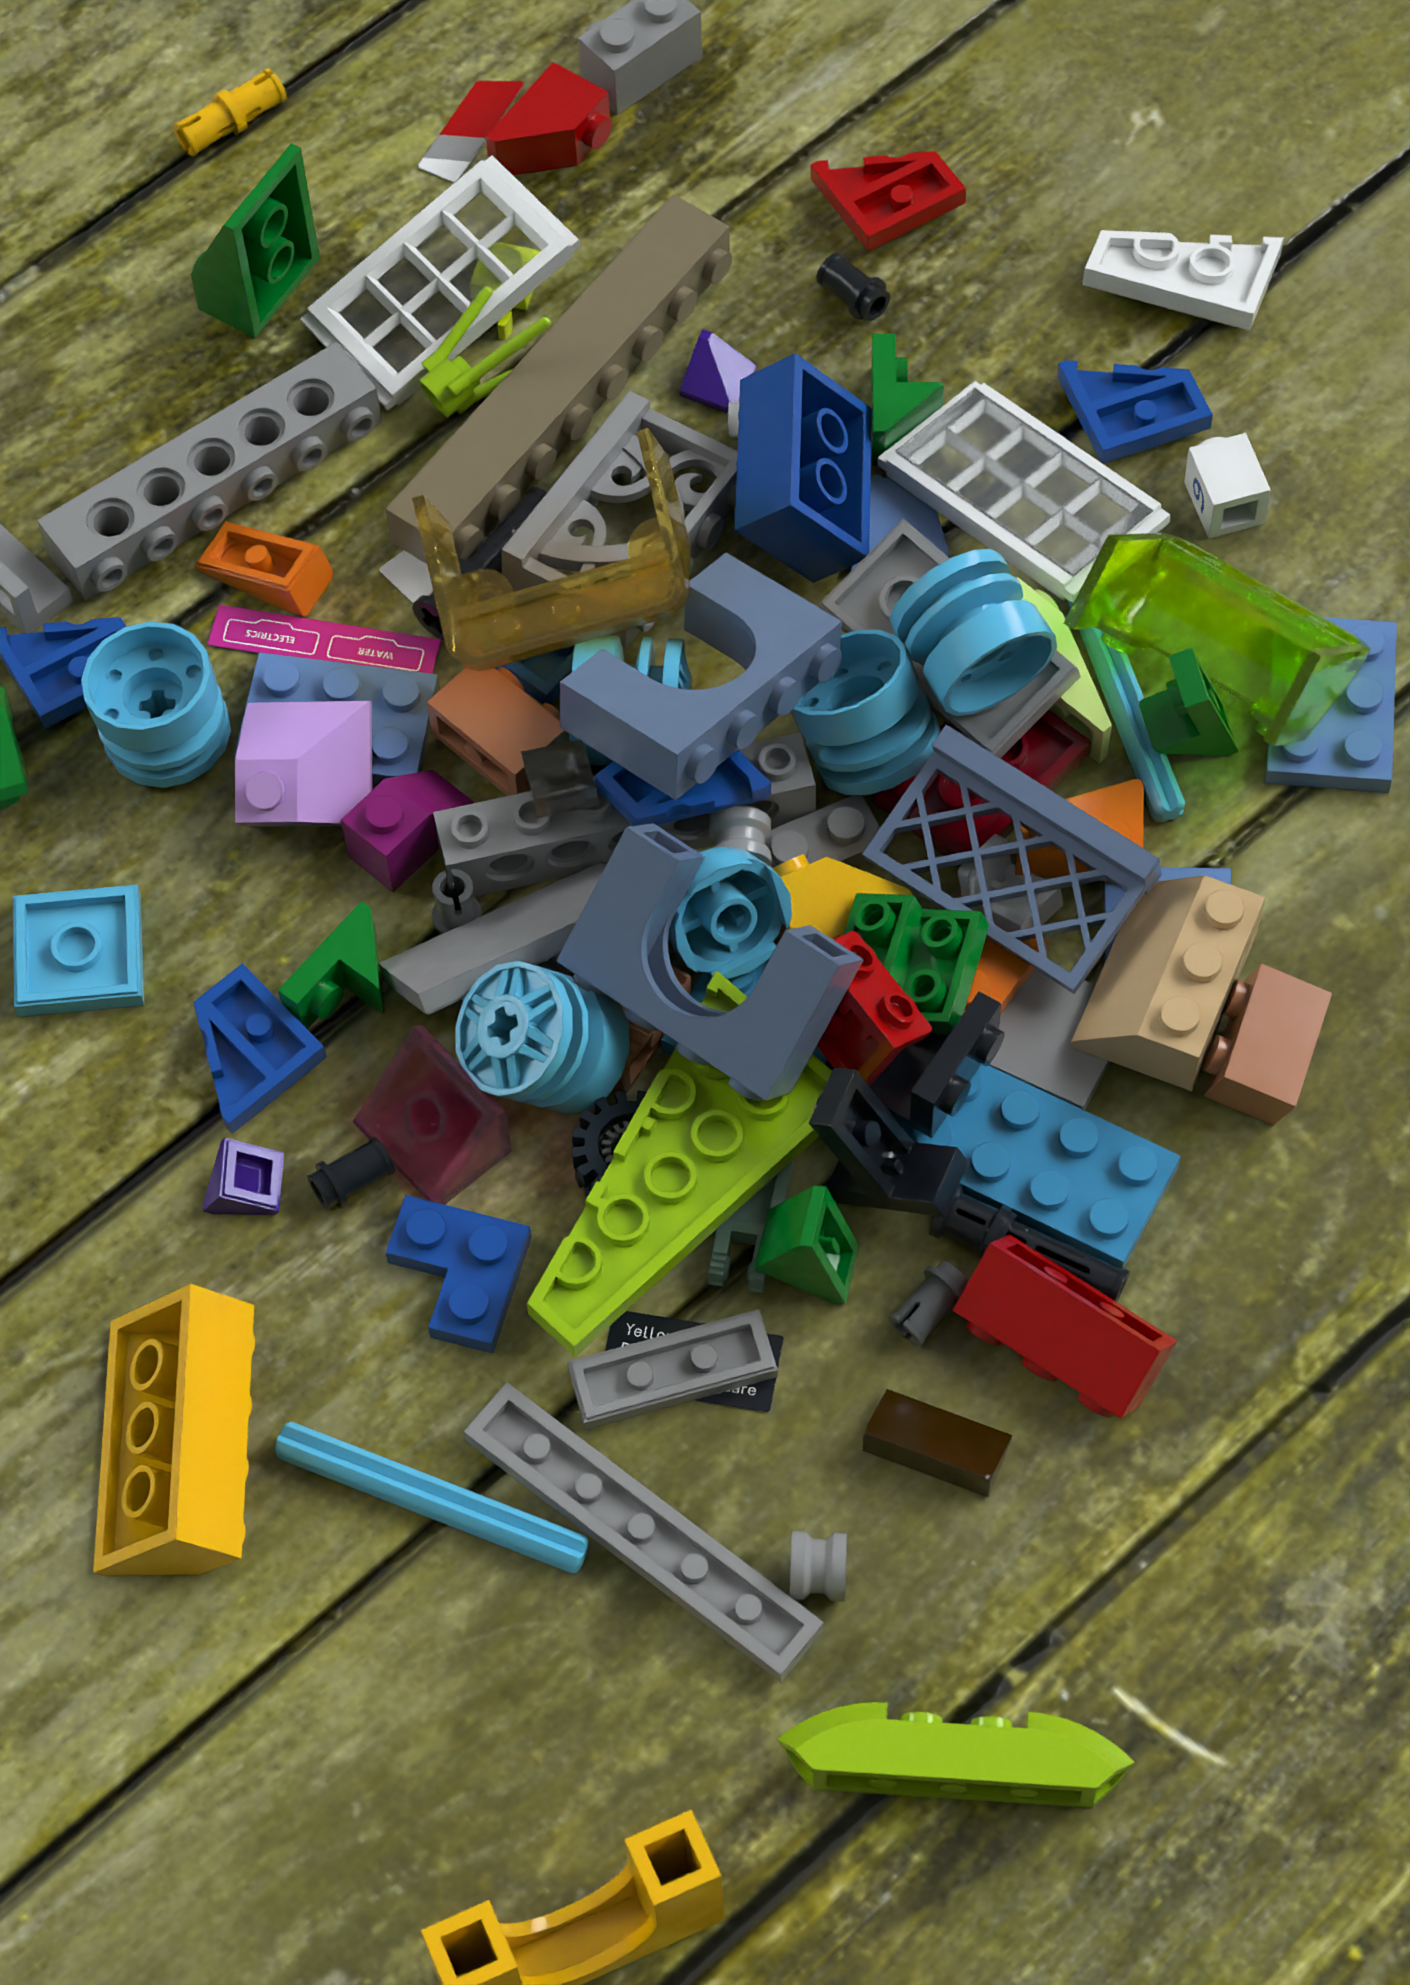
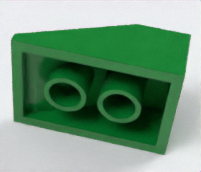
M292 143L287 147L225 222L208 249L198 257L191 273L198 310L253 338L258 336L320 259L300 147Z

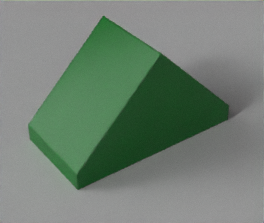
M813 1185L768 1210L754 1269L831 1303L846 1305L859 1244L826 1186Z

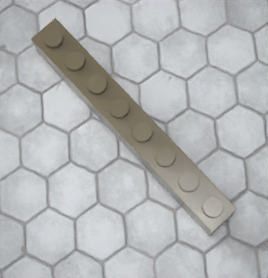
M673 194L385 508L391 543L443 575L445 568L451 562L459 559L466 560L482 543L485 534L498 520L502 521L518 504L520 495L535 479L541 480L549 473L556 460V455L571 439L577 440L585 433L591 422L592 415L606 400H614L620 394L626 384L628 375L641 361L646 362L656 354L663 336L676 322H684L691 315L696 306L697 299L711 283L718 284L725 277L732 263L729 226Z

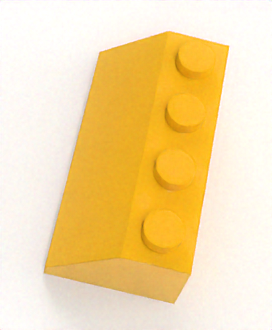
M190 1283L110 1321L93 1573L103 1576L200 1575L242 1558V1545L246 1533L243 1521L245 1481L249 1471L247 1459L248 1422L252 1409V1399L250 1396L251 1363L255 1348L253 1304Z

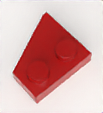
M936 151L908 153L902 157H889L887 155L863 157V167L829 169L828 160L816 161L810 164L811 181L868 252L966 203V187Z

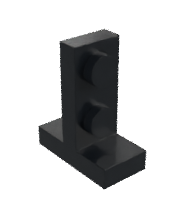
M834 1067L823 1093L816 1101L814 1112L809 1121V1125L839 1159L827 1184V1189L836 1203L945 1217L969 1161L958 1147L914 1142L856 1070Z

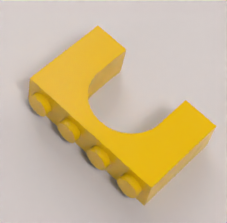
M692 1810L624 1839L627 1863L622 1871L595 1892L562 1909L531 1920L505 1924L498 1922L491 1903L487 1900L422 1929L421 1932L440 1985H582L724 1921L721 1873Z

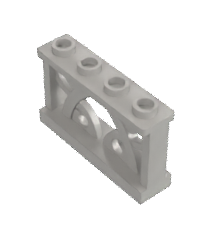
M629 391L502 548V587L521 597L528 592L611 635L619 636L621 644L628 647L640 630L647 632L651 629L659 616L662 602L672 589L679 591L685 585L691 574L694 560L703 549L711 550L719 540L725 520L736 506V462L738 451L650 409V400ZM647 444L672 457L663 462ZM695 467L716 477V480L705 493H697L691 489V486L702 482L701 474H683L676 478L675 481L672 475L684 468ZM621 473L631 477V485L620 486L614 482ZM652 491L661 510L664 532L635 542L606 545V526L603 517L595 508L599 501L608 503L631 502L644 497ZM684 510L690 512V513L687 515L686 518H685ZM579 526L590 528L593 531L594 538L591 546L585 545L586 534L581 537L572 536ZM553 568L579 571V581ZM595 572H606V585L613 593L614 585L619 580L626 579L632 581L634 585L623 599L614 600L594 590L591 581Z

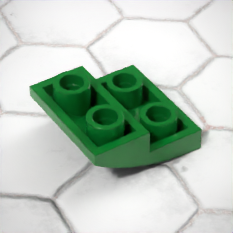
M856 893L843 935L851 931L857 932L864 942L874 950L879 961L902 990L915 1002L918 1010L932 1027L930 1033L949 1035L964 1014L990 924L981 911L922 909L914 895Z

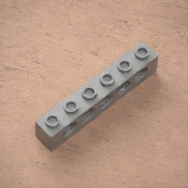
M335 342L38 519V526L48 556L85 602L101 592L116 588L130 574L152 561L166 558L178 545L202 531H208L217 527L226 516L251 501L265 498L276 486L301 471L313 469L327 455L347 443L366 437L375 426L382 423L377 388L338 342ZM116 533H121V534L116 535V536H110V535H113V534H116Z
M801 732L754 742L745 749H738L771 782L770 796L765 800L741 806L753 807L766 812L771 818V830L816 811V784ZM594 777L433 812L447 883H453L451 869L464 871L473 882V897L568 877L601 861L607 864L625 828L632 826L596 789ZM715 812L657 825L692 849L715 845V842L709 837V818Z

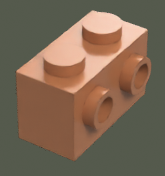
M480 655L427 701L432 734L506 796L537 790L571 759L568 732L560 728V712L548 703L538 704L525 693L521 682L513 673L503 667L497 670Z
M1262 963L1244 981L1236 979L1222 1012L1223 1015L1229 1017L1224 1035H1217L1204 1060L1203 1071L1210 1073V1077L1203 1096L1271 1125L1278 1123L1297 1105L1332 993Z

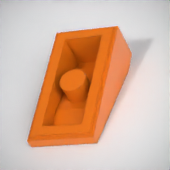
M225 521L195 564L197 571L282 610L301 616L309 614L333 578V569L320 546Z

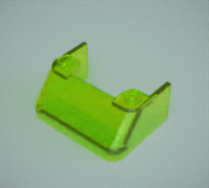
M1168 533L1108 535L1063 623L1073 630L1098 628L1103 631L1101 640L1105 644L1128 655H1134L1138 648L1142 650H1156L1168 657L1192 647L1213 684L1252 706L1250 714L1258 721L1255 727L1256 731L1264 736V741L1273 746H1287L1289 743L1306 740L1359 673L1371 651V647L1352 633L1193 543Z

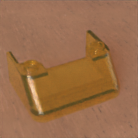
M649 428L636 432L657 517L641 523L633 531L628 543L629 558L514 592L511 583L495 570L479 569L461 574L449 521L424 495L412 498L445 644L452 657L462 666L474 671L489 670L673 616L682 609L690 591V541L669 456Z

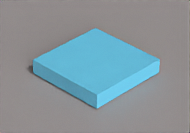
M138 885L13 896L14 1008L18 1017L144 1006L141 894Z

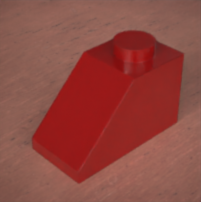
M553 62L485 136L488 158L493 156L512 175L578 166L592 149H599L609 137L612 129V120L610 119L608 91Z

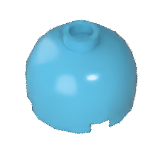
M714 847L699 851L698 853L705 856L673 917L668 941L677 956L687 967L696 972L697 970L709 972L713 976L717 970L726 979L750 973L772 956L777 947L773 941L779 934L782 924L788 929L792 917L790 893L781 877L769 865L743 849Z

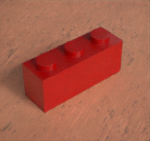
M1012 1235L1005 1236L989 1244L952 1310L968 1320L966 1327L976 1337L996 1346L1004 1343L1024 1356L1022 1364L1029 1371L1048 1381L1055 1382L1057 1379H1060L1080 1392L1078 1400L1085 1407L1107 1418H1112L1116 1415L1122 1419L1140 1407L1178 1342Z

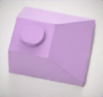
M372 702L247 703L235 757V823L248 827L342 826L341 819L372 791Z

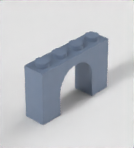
M725 553L686 583L684 630L736 661L745 669V672L731 682L714 688L699 690L679 689L651 679L611 653L601 649L560 681V728L674 800H677L696 783L701 784L707 781L717 766L735 751L747 748L755 740L758 733L779 715L785 716L791 712L799 699L818 683H825L833 677L842 660V652L840 650L842 621L735 557Z
M654 823L626 827L556 961L575 973L573 981L587 992L591 990L601 996L608 995L626 1007L624 1011L625 1016L636 1025L651 1031L660 1030L677 1041V1051L687 1059L704 1066L713 1065L730 1077L729 1085L741 1095L756 1101H762L763 1099L766 1101L791 1093L864 959L811 925L785 930L757 984L743 1003L732 1011H720L701 1004L685 991L674 974L668 953V936L673 917L705 856Z

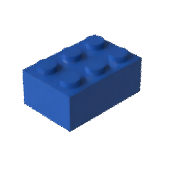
M794 353L740 380L736 506L734 513L735 531L812 583H815L860 563L869 554L872 408Z

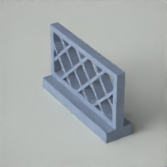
M945 725L932 744L934 752L866 847L862 856L864 860L942 910L973 911L968 907L983 905L986 920L990 924L986 936L987 939L1075 994L1143 894L1148 896L1161 877L1160 860L1155 855L969 738ZM938 774L960 787L964 808L927 815L924 794ZM969 793L983 801L984 804L971 806ZM918 804L920 817L907 819ZM1002 813L1013 820L1017 841L979 848L974 818ZM967 820L972 850L936 858L930 827ZM1021 826L1038 837L1024 840ZM917 829L923 830L928 856L927 860L901 865L884 854V851L896 834ZM1054 846L1066 854L1070 875L1032 882L1026 851ZM1019 853L1025 884L988 891L982 860ZM1074 860L1091 871L1077 873ZM975 862L981 893L953 898L942 891L938 869ZM930 871L933 885L917 874ZM1106 879L1125 891V894L1113 911L1085 916L1079 885ZM1072 886L1079 918L1041 925L1035 894ZM1028 895L1034 927L1006 932L994 924L990 903ZM1102 925L1096 936L1090 941L1088 928ZM1081 929L1085 951L1071 972H1068L1047 958L1043 937ZM1036 938L1039 953L1021 941Z

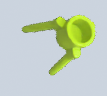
M483 287L438 349L421 362L423 368L428 372L418 381L421 389L445 417H449L455 411L461 415L475 402L490 395L513 369L479 385L481 383L479 379L549 328L551 325L550 319L548 317L539 319L472 368L460 356L450 361L447 359L493 294V290L490 287Z

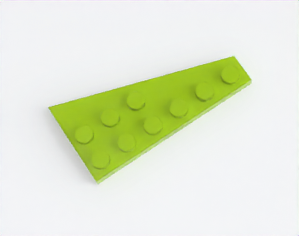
M716 970L706 987V995L701 1004L720 1011H732L743 1003L747 996ZM675 1048L664 1069L659 1070L614 1149L613 1159L600 1182L596 1181L586 1198L585 1208L570 1235L564 1237L528 1300V1314L572 1356L576 1357L819 1137L809 1125V1121L814 1112L816 1101L823 1093L832 1070L812 1054L791 1093L766 1101L764 1099L756 1101L735 1091L728 1083L730 1077L713 1065L704 1066L684 1057Z

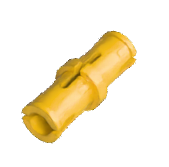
M266 68L249 81L231 91L222 89L213 95V101L204 108L174 123L175 135L181 146L188 150V154L195 156L221 137H225L231 132H234L236 135L247 129L249 121L264 111L284 102L287 99L285 88L275 73L273 74L270 68Z

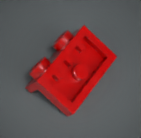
M851 931L833 940L864 960L819 1040L817 1047L833 1067L856 1070L870 1086L904 1048L923 1040L932 1031V1027L918 1010L915 1002L902 990L879 961L874 950L864 942L857 932Z

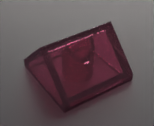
M423 1025L413 1027L352 1121L368 1139L375 1136L381 1141L389 1153L395 1168L426 1200L444 1205L512 1152L506 1111L487 1092L480 1090L469 1073Z

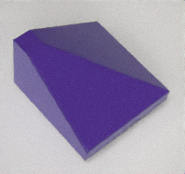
M702 330L680 387L679 395L728 413L729 402H739L741 378L757 372V366L712 332Z
M224 1138L220 1143L204 1198L203 1212L211 1214L276 1215L280 1209L284 1152Z

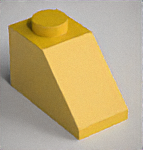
M802 854L772 868L781 877L791 896L792 917L788 929L782 924L779 932L780 938L785 930L808 925L813 926L831 939L843 935L856 893L912 895L909 888L827 856L809 864L805 854Z

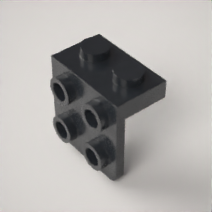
M978 991L949 1035L929 1033L923 1040L904 1048L869 1086L894 1118L932 1138L947 1115L953 1117L957 1114L969 1094L971 1079L981 1064L986 1067L992 1062L1004 1040L1005 1032L999 1029L1001 1003ZM827 1060L825 1065L833 1071L834 1067Z

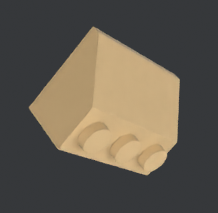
M1206 875L1157 881L1148 896L1143 894L1119 929L1073 1036L1071 1047L1192 1091L1222 1020V1012L1234 981L1239 979L1257 935L1265 896Z

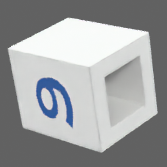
M1243 433L1228 438L1213 437L1203 441L1198 446L1190 447L1184 483L1208 539L1265 524L1271 489L1247 434Z

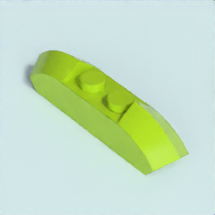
M858 1703L834 1708L812 1716L777 1738L794 1769L813 1790L1093 1808L1115 1788L1135 1763L1118 1746L1092 1729L1065 1718L1037 1712H1027L1026 1728H1015L1010 1720L991 1716L974 1718L971 1720V1725L943 1723L941 1716L927 1712L905 1713L901 1716V1720L887 1719L888 1703Z

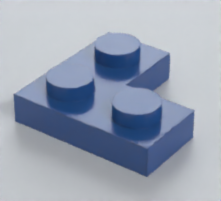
M405 1195L386 1250V1257L389 1264L445 1278L428 1327L430 1338L494 1353L532 1238L531 1228L527 1225Z

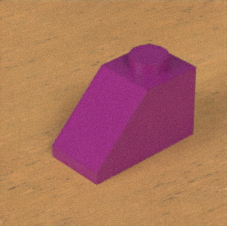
M434 770L386 778L341 819L348 857L390 891L394 892L439 849L433 812L475 802Z

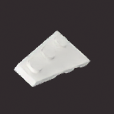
M1101 230L1086 264L1082 285L1251 331L1281 255L1284 238L1263 237L1262 245L1232 244V235H1210L1209 243L1178 242V239L1171 233Z

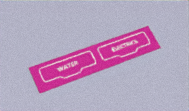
M219 605L207 645L254 653L284 655L432 674L441 639Z

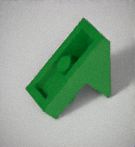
M896 333L872 334V466H878V457L943 406V383L908 382V358L896 357Z
M1191 647L1168 656L1175 679L1166 682L1167 690L1143 698L1139 703L1152 748L1161 754L1229 756L1239 752L1223 701L1193 648Z
M361 901L278 989L281 1003L306 1029L318 1018L325 1019L334 1012L342 1000L345 989L379 1013L383 1014L385 1012L381 970L378 965L380 963L378 940L371 907Z

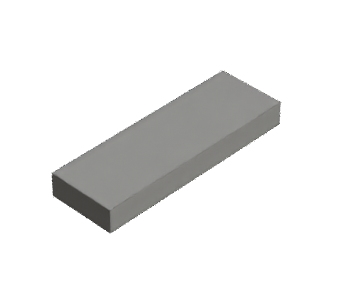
M759 1309L567 1361L569 1375L585 1430L778 1377V1369Z

